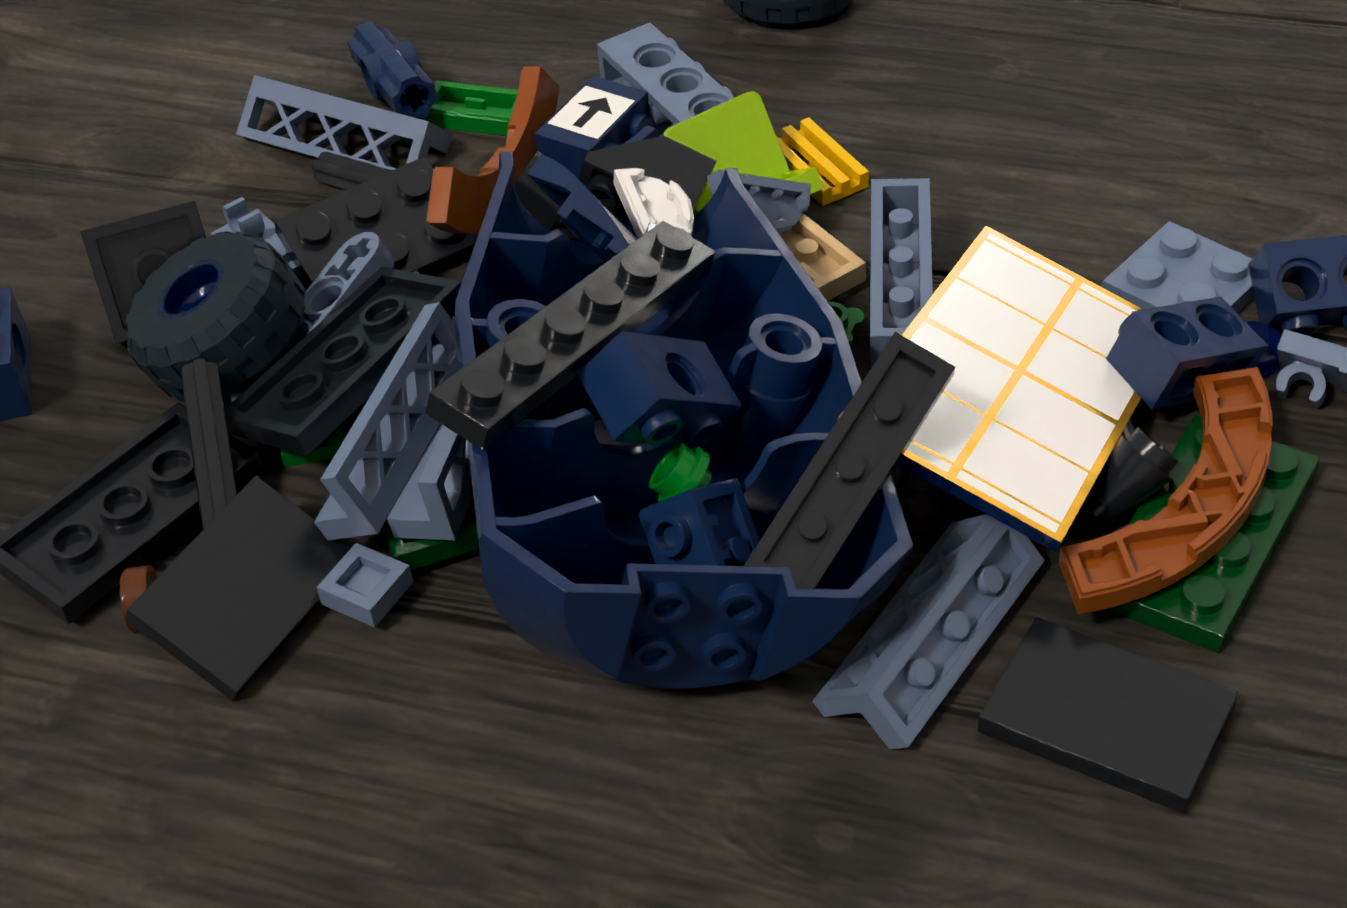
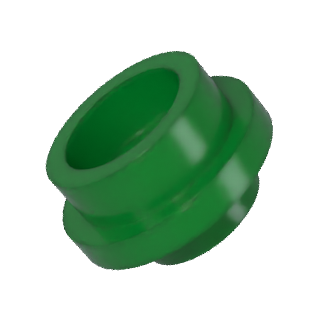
M683 443L673 446L660 460L649 481V487L659 494L658 502L690 489L709 485L712 476L711 472L707 470L710 455L700 447L690 449Z

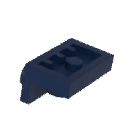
M738 478L690 489L639 511V518L655 564L744 566L760 541Z

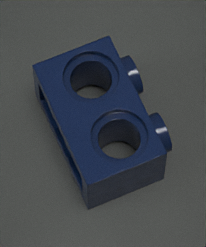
M1347 235L1263 244L1248 264L1261 333L1282 331L1283 334L1284 329L1303 335H1310L1318 332L1321 329L1320 326L1343 324V329L1347 331V285L1343 276H1347ZM1282 282H1291L1298 285L1304 292L1306 300L1299 301L1289 297L1283 289Z
M1220 296L1132 311L1120 325L1119 336L1106 360L1149 408L1153 410L1196 401L1193 395L1196 376L1255 368L1269 345Z

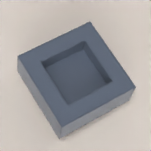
M355 543L316 588L322 605L375 628L413 584V578L408 564Z

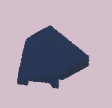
M542 154L538 157L527 175L561 207L557 212V216L605 263L637 240L565 166Z

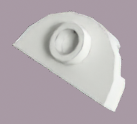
M640 168L614 170L613 184L638 239L645 234L649 223L658 225L662 221L681 228L692 235L694 215L691 200L677 183L670 180L668 185L660 179L644 176L645 170Z

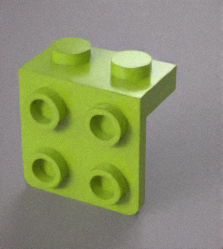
M754 91L740 94L667 128L664 132L665 136L716 160L717 162L712 173L718 170L725 171L726 168H736L742 174L811 184L810 195L824 188L816 167L789 170L760 95ZM709 183L693 213L694 216L712 198Z

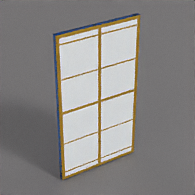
M985 226L902 334V336L956 368L954 376L897 464L1056 552L1141 399L1106 358L1119 336L1118 331L1122 322L1132 311L1142 308Z

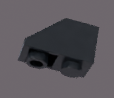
M664 135L589 151L583 161L578 179L608 210L629 219L613 184L614 170L644 169V176L660 179L668 185L670 180L677 183L691 200L694 213L708 184L707 176L712 174L717 161Z

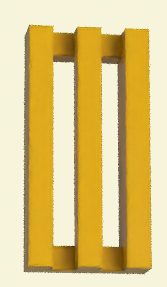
M809 117L800 121V130L798 131L792 125L782 128V137H777L789 170L817 168L824 188L811 194V196L821 206H826L869 187V171ZM792 149L799 152L809 162V166ZM821 177L827 178L835 187L832 188Z

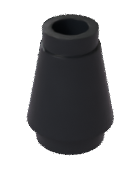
M1138 427L1128 439L1121 435L1083 505L1099 520L1112 527L1119 518L1124 517L1170 482L1173 478L1169 473L1179 461L1150 435Z

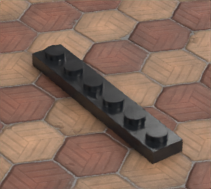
M665 221L660 222L430 391L425 414L481 450H484L574 379L577 373L621 331L633 332L708 273L715 251L694 239L687 231L674 227Z

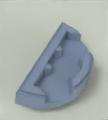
M718 170L707 176L712 196L723 178L725 172L723 170ZM739 173L743 186L779 235L793 228L792 226L797 223L801 213L806 211L810 205L811 184Z

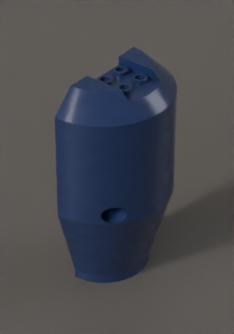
M500 151L499 176L455 302L454 325L459 370L605 264L587 244L569 240V236L560 229L550 231L526 210L517 195L513 183L514 162L512 152ZM726 168L716 192L709 202L694 216L692 237L715 251L709 272L633 332L702 341L707 345L742 405L723 423L724 429L717 438L700 446L710 455L707 470L711 472L712 476L709 485L738 478L759 540H761L834 427L838 417L845 410L861 385V379L842 321L743 186L738 169ZM578 375L484 450L467 441L482 576L487 592L498 613L524 641L543 654L579 670L633 685L673 689L701 688L746 679L760 681L787 670L822 648L868 609L893 582L913 547L890 474L818 589L796 588L790 567L655 564L639 518V511L658 503L659 494L649 487V481L660 460L675 445H648L647 443L614 441Z

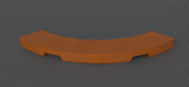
M523 66L514 108L507 126L506 146L498 147L490 160L479 170V174L468 175L455 167H435L426 218L428 224L449 233H479L499 176L500 151L512 152L514 162L513 183L515 184L537 152L535 133L556 113L560 86L541 66Z
M1258 367L1195 377L1193 395L1200 411L1203 428L1201 453L1197 464H1194L1184 482L1168 498V504L1150 520H1138L1111 534L1087 542L1060 547L1059 566L1078 615L1112 608L1148 596L1179 581L1201 567L1225 547L1243 526L1257 503L1265 482L1272 446V410L1268 391Z

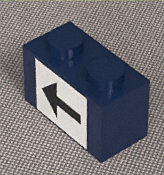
M593 76L535 133L537 151L565 166L578 178L583 161L589 151L622 145L645 126L653 127V119L649 113L648 92Z

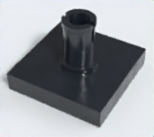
M195 200L80 231L116 344L127 341L126 316L131 310V302L136 293L146 283L145 280L154 270H158L167 261L166 259L174 253L180 252L191 245L192 242L202 237L206 238Z

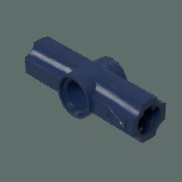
M372 21L356 26L353 37L347 43L352 59L361 68L366 85L374 100L377 101L384 98L395 113L418 119L429 116L430 109L433 103L438 100L433 81L422 69L412 43L408 39L398 42L387 28H380Z

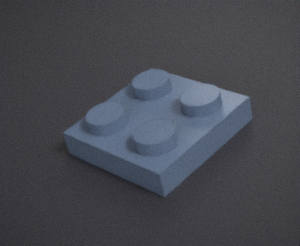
M1170 221L1102 282V288L1142 309L1221 296L1239 314L1255 298L1248 265L1252 258Z

